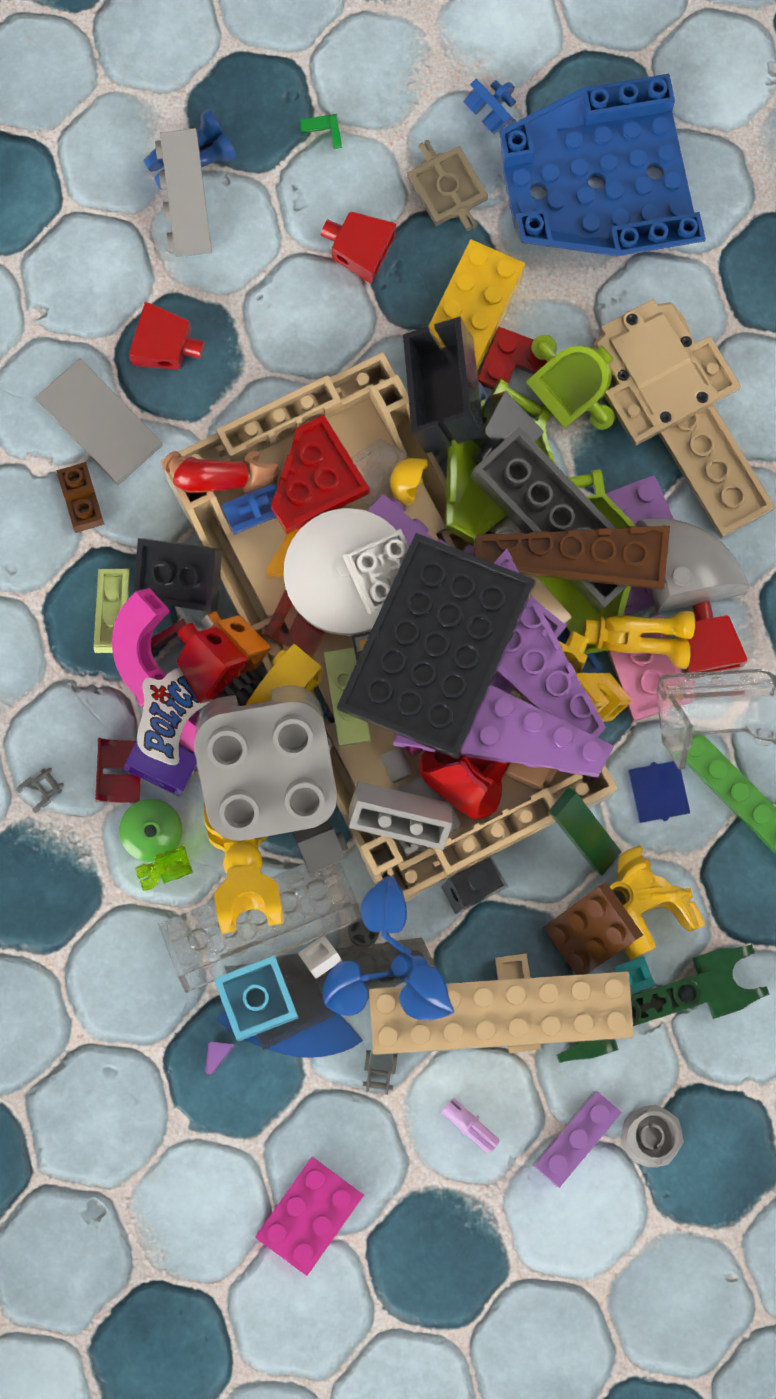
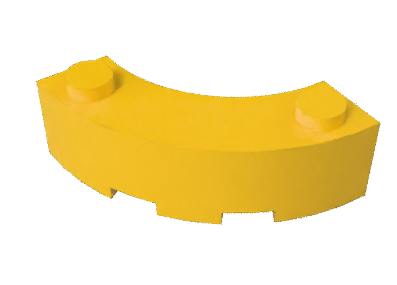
M293 644L287 651L282 650L275 656L272 662L274 666L258 685L246 705L271 700V690L282 686L294 685L312 692L322 681V666L297 645Z

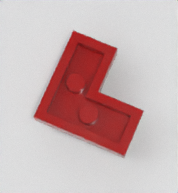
M498 327L479 374L478 382L482 386L493 390L499 379L504 380L509 385L515 368L535 374L548 362L538 359L533 354L532 343L534 339Z

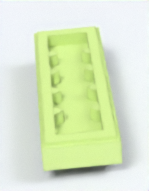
M354 647L324 652L339 746L371 742L368 722L337 709L338 702L357 663Z

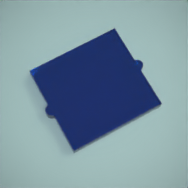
M679 760L661 764L652 762L650 766L628 770L639 824L661 819L663 822H666L671 817L690 814Z

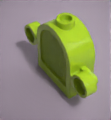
M540 335L536 337L532 343V352L535 357L546 360L548 363L526 381L529 387L564 428L573 424L586 411L591 413V423L597 429L604 430L611 427L616 420L614 410L609 405H600L598 403L604 397L611 384L612 372L609 364L613 360L611 354L602 345L598 349L586 345H577L566 348L557 354V342L552 336Z

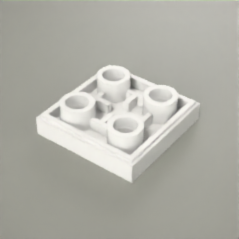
M401 529L342 555L368 614L382 608L409 549Z

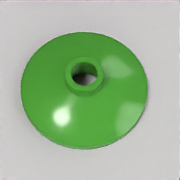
M158 799L141 800L130 806L124 813L119 827L120 839L126 851L133 857L147 862L159 861L171 855L178 847L182 837V823L175 809L166 802ZM154 825L157 829L156 835L153 837L147 836L144 832L145 827Z

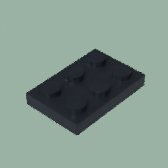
M138 538L134 593L135 591L150 588L165 605L217 612L222 549Z

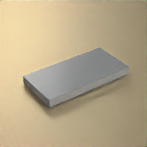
M81 358L35 397L36 401L117 485L121 484L163 446L159 438Z

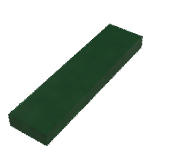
M568 787L548 813L593 870L603 876L621 854V850L577 792Z

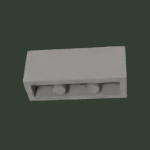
M357 781L349 806V828L440 850H444L453 823L451 803Z

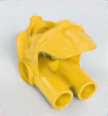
M641 845L635 846L621 854L618 860V870L616 871L618 875L617 880L610 885L613 892H617L622 896L624 908L643 933L642 937L624 948L629 960L657 948L641 915L646 911L658 907L666 908L675 916L679 924L690 932L706 925L696 902L691 901V898H693L691 888L683 889L671 885L665 878L652 874L650 861L647 858H643L642 852L644 850Z

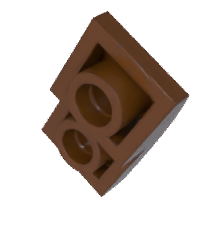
M84 462L56 470L75 533L105 525L87 463Z

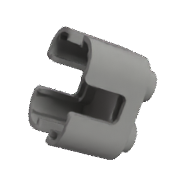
M294 685L277 687L271 690V700L244 706H238L236 696L221 697L209 702L199 713L195 729V756L207 817L213 829L221 836L231 840L242 841L310 829L321 825L332 815L337 803V791L324 716L320 702L309 690Z

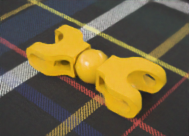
M204 803V819L209 842L225 852L223 868L227 874V879L217 888L214 894L221 934L235 932L237 918L242 912L250 909L265 913L268 925L270 926L283 924V910L278 883L271 877L261 873L263 857L258 847L268 836L242 841L231 840L221 836L209 823Z

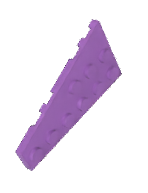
M508 549L494 562V564L519 573ZM531 594L497 673L531 705L598 737L606 729V726L588 693L585 692L576 676L573 666L566 658L542 610Z
M491 685L460 756L466 755L471 758L503 763H521L529 767L537 768L540 766L558 769L561 772L599 777L614 746ZM397 735L393 745L400 747L411 746L435 752L434 749L400 735Z

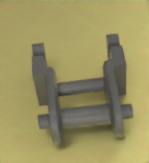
M43 768L41 770L42 773L35 779L30 776L16 788L17 792L21 793L24 790L23 788L34 784L44 795V799L32 809L34 813L39 812L41 807L44 808L50 804L49 798L58 792L60 794L62 792L61 789L64 783L58 784L50 774L52 768L46 770ZM44 778L53 788L49 792L40 784V781Z
M367 1050L364 1070L368 1071L367 1082L363 1081V1086H366V1092H369V1088L382 1089L388 1095L389 1089L393 1090V1085H389L390 1075L395 1074L397 1054H393L391 1070H374L369 1067L371 1050ZM371 1074L387 1076L386 1083L370 1081Z

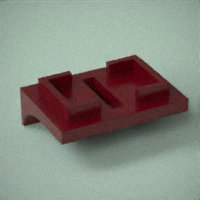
M98 737L96 802L136 803L140 801V777L130 774H103L104 768L123 769L136 741L110 740Z

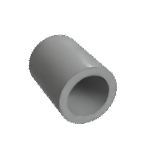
M402 748L394 749L381 756L392 783L399 782L413 775Z

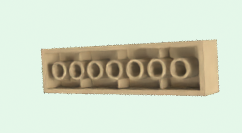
M629 972L446 984L448 995L455 1012L437 1020H418L407 1015L399 1001L400 992L404 987L369 989L373 1055L634 1037Z

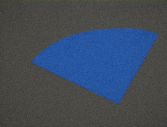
M288 956L282 959L278 965L299 1018L244 1039L267 1050L304 1058L335 1055L347 1051L363 1041L341 1015L326 1007L323 995ZM225 1011L216 1020L234 1034Z

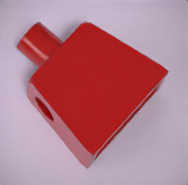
M349 212L343 225L327 219L322 228L321 236L334 242L332 258L372 284L396 236V224L371 216Z
M145 302L131 345L129 358L134 366L178 370L181 368L184 355L201 359L205 341L190 338L191 326L188 320Z
M710 602L693 605L695 630L692 639H687L690 645V662L688 667L684 669L685 678L743 667L748 661L730 617L725 615L714 618Z
M188 623L178 631L179 637L186 646L178 656L177 664L200 704L218 698L219 693L224 692V688L232 684V680L238 676L247 663L248 658L217 627L198 631L193 623Z

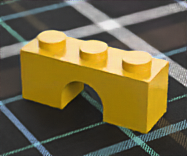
M576 673L603 722L612 721L633 701L610 673Z

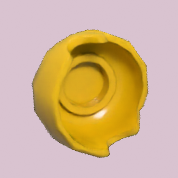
M406 458L398 462L393 468L390 488L394 498L402 505L410 506L414 503L417 487L423 482L421 478L423 469H426L428 466L427 459Z

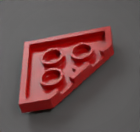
M324 415L296 428L289 455H287L280 476V482L271 503V510L286 535L303 527L307 522L322 513L340 509L370 494L368 484Z

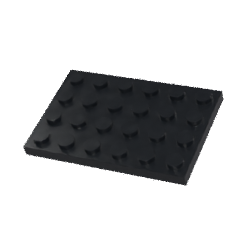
M415 533L338 702L337 709L455 759H459L535 587L536 580Z

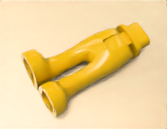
M681 611L675 616L668 618L617 615L607 617L605 620L603 616H599L598 620L585 619L582 636L588 638V644H594L596 649L604 648L619 653L661 654L667 656L676 668L686 669L690 662V645L687 639H692L695 617L692 611ZM643 633L675 635L679 638H645L640 635Z

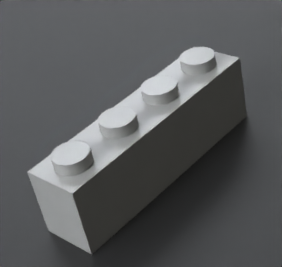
M194 128L160 132L161 140L155 141L157 159H163L164 171L159 172L161 190L167 189L168 202H163L165 221L171 220L172 232L167 233L169 251L175 250L176 257L212 253L197 130Z

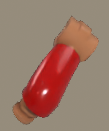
M172 451L166 456L162 464L163 470L170 473L173 477V484L177 488L189 493L242 488L246 493L253 492L273 483L276 484L280 469H277V463H259L260 454L256 451L247 454L244 462L205 460L195 457L186 458L182 457L178 451Z

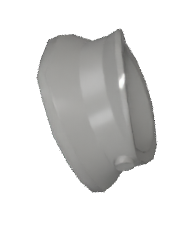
M658 1105L643 1106L634 1111L624 1121L621 1144L633 1162L643 1166L657 1168L668 1165L684 1143L679 1119Z

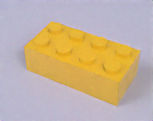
M470 239L429 324V328L441 347L444 348L446 346L435 331L434 324L460 316L473 336L478 372L523 278L526 263Z

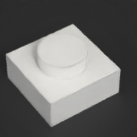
M322 936L298 953L315 979L342 961L325 936Z

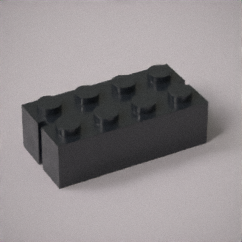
M460 316L434 324L435 331L446 346L444 348L441 347L429 326L403 334L411 431L425 453L452 446V440L459 444L484 436L474 340Z

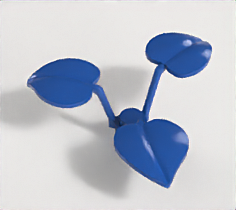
M387 876L364 897L361 905V916L368 930L372 932L382 931V937L401 951L402 954L393 960L392 970L365 974L363 976L361 975L360 966L355 961H343L336 964L329 971L324 982V1003L328 1009L339 1015H356L365 1008L368 1002L369 990L364 983L365 981L397 977L404 980L407 984L399 995L400 1004L407 1015L418 1020H437L447 1017L455 1011L449 999L447 985L442 974L435 967L428 965L423 956L411 954L410 948H405L389 935V933H399L403 930L407 920V906L397 880L393 876Z

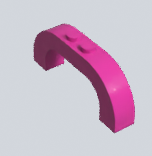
M150 588L135 591L126 601L116 618L112 634V651L117 670L142 707H144L145 702L142 689L145 678L162 680L166 676L153 658L151 637L156 626L170 610ZM196 711L188 719L179 740V744L194 753L195 729L199 711Z

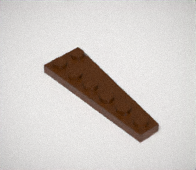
M670 526L477 535L475 538L474 556L494 563L508 549L520 574L663 590L665 586Z

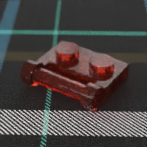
M285 588L269 625L264 626L261 634L288 647L295 644L313 658L325 631L308 623L299 613H297L288 634L280 631L292 605Z

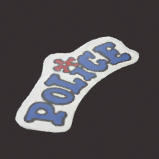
M180 668L170 671L162 680L145 678L142 684L145 702L137 733V745L147 756L170 765H177L179 763V740L186 722L196 711L212 701L200 704Z

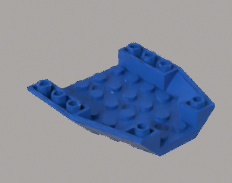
M669 73L581 88L499 131L507 195L514 228L522 243L617 257L705 242L706 238L700 212H694L673 118L672 110L675 97ZM651 167L658 168L662 172V177L652 179L647 175L646 170ZM593 177H599L603 180L604 186L600 189H594L589 185L588 180ZM534 187H541L546 191V196L541 199L534 198L530 194V190Z

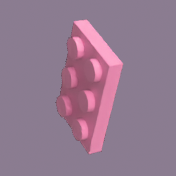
M658 615V616H655V617H652V618H663V617H662V615ZM643 633L640 635L645 638H670L669 635L660 633ZM607 651L619 685L633 700L627 706L633 722L692 703L693 700L682 670L676 668L667 656L655 653Z

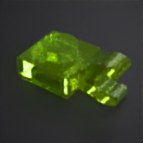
M184 845L155 855L156 862L142 864L135 868L138 879L149 876L140 880L143 891L153 889L160 879L165 884L193 873Z

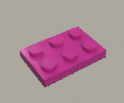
M311 1157L255 1238L308 1276L364 1194L314 1157Z

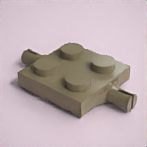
M425 140L424 143L421 142L418 148L426 160L421 166L407 172V178L435 226L451 218L459 217L466 231H471V227L474 229L478 224L475 222L470 210L488 200L485 188L460 146L448 152L436 154L429 140Z

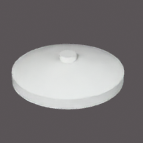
M352 508L331 510L307 522L292 539L284 561L285 587L297 612L314 627L331 634L351 636L370 632L380 610L368 614L342 555L395 532V528L386 520L371 512Z

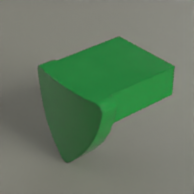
M337 114L300 119L301 134L330 130L333 148H342Z

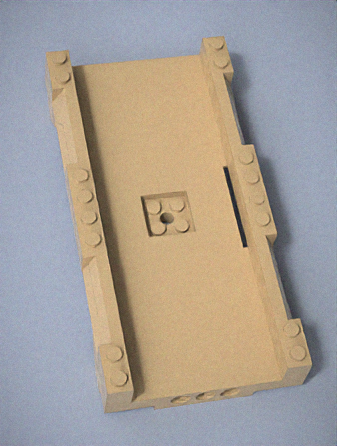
M384 352L331 378L326 375L216 429V434L179 451L182 457L186 458L195 457L205 460L243 462L247 454L256 451L260 454L259 463L278 464L277 469H280L275 484L277 489L287 455H289L296 428L324 415L370 488V494L340 509L352 508L367 511L382 494L389 499L394 498L390 488V478L395 465L406 458L427 459L428 466L426 469H423L421 476L423 482L417 487L415 501L410 506H404L406 510L404 513L412 520L417 518L423 522L429 530L427 533L436 541L441 539L448 546L464 551L468 545L473 546L475 542L471 544L445 529L447 480L432 452L425 453L412 434L408 393L398 374L395 375ZM164 471L173 493L203 547L222 549L220 579L239 616L243 617L271 647L261 662L265 672L268 673L274 666L272 664L273 659L280 651H287L290 648L274 616L280 612L296 645L322 666V681L317 686L334 717L324 652L354 647L352 635L331 634L308 623L293 606L285 587L284 577H267V567L287 536L277 518L234 535L222 504L245 495L246 492L242 488L189 493L177 488L173 484L171 474ZM515 689L510 693L511 695L529 703ZM327 717L324 719L327 737L333 745L329 751L337 791L336 804L360 851V856L374 884L377 885L387 876H393L401 887L406 903L417 898L418 893L556 823L548 812L568 787L577 792L589 809L611 798L618 789L605 765L599 777L561 772L557 769L549 787L543 784L539 792L504 776L502 779V796L496 812L487 818L473 819L452 805L463 827L448 835L444 850L426 846L406 857L397 839L349 828V806L357 781L395 790L420 777L418 759L425 750H422L412 758L404 747L393 746L396 737L392 732L370 723L368 725L371 742L340 747L335 722L330 724ZM402 748L413 775L399 782L392 783L381 756L394 749Z

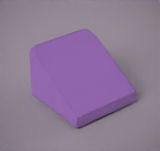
M211 1041L208 1043L206 1074L213 1075L234 1049V1044Z

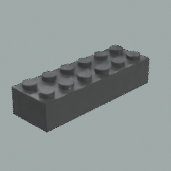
M520 426L481 461L470 475L524 534L546 531L565 532L568 530L616 529ZM567 579L598 612L604 609L627 587Z

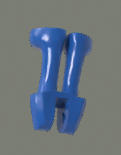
M210 109L204 111L200 118V128L197 130L199 148L211 142L213 144L200 152L201 167L217 161L230 162L236 159L235 150L227 136L222 133L214 114ZM156 148L143 160L151 172L164 167L163 159H157ZM158 173L155 177V182L157 183L159 189H161L160 178Z

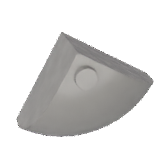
M649 518L636 522L635 525L637 527L670 526L665 586L663 590L651 589L657 613L689 607L702 602H712L741 596L750 590L747 578L734 555L721 541L709 532L695 525L675 519Z

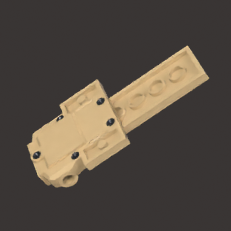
M654 299L601 326L599 337L594 342L593 348L598 349L602 345L613 357L609 364L612 372L611 382L615 385V387L607 390L604 396L614 410L634 447L657 434L660 436L721 539L775 509L773 502L713 405L739 391L741 385L712 337L708 336L695 343L691 337L687 322L677 307L670 302L656 304Z

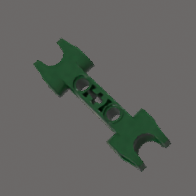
M752 944L736 948H720L692 958L697 975L631 996V1007L634 1014L633 1027L704 1003L708 1004L712 1019L740 1011L756 1000L770 995L767 986L744 989L738 986L733 979V968L736 962L755 953ZM685 985L692 989L694 996L690 1003H685L679 999L678 989L680 986ZM653 995L656 1000L661 999L663 1001V1005L659 1007L658 1013L655 1008L643 1011L642 1013L645 1018H641L640 1006L651 1002ZM637 999L640 1000V1006L638 1005V1003H637L635 1000H637ZM616 1039L579 1041L572 1048L557 1054L556 1057L558 1063L593 1059L617 1051L619 1048Z

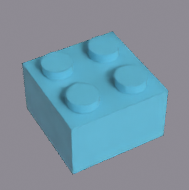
M275 955L214 979L238 1042L299 1018Z

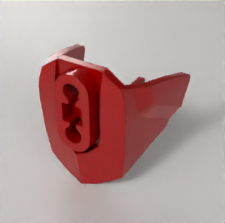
M425 750L418 759L419 773L424 781L457 809L473 819L487 818L497 811L502 796V779L509 762L503 763L467 757L466 755L455 759L436 750L435 752Z

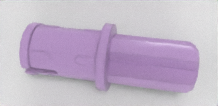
M453 1098L442 1110L441 1114L462 1131V1136L468 1135L487 1153H491L498 1146L499 1138L478 1120L480 1118L478 1115L475 1117L457 1099Z

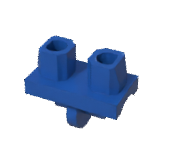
M477 78L470 84L473 90L463 102L475 115L486 104L493 109L481 121L493 134L499 132L506 125L509 126L517 122L501 105L505 102L509 107H512L516 103V100L511 96L515 89L511 82H507L504 85H501L497 80L492 82L490 87L495 91L494 95Z
M274 483L256 491L247 492L239 498L222 504L234 535L276 518L271 510V503L277 491Z

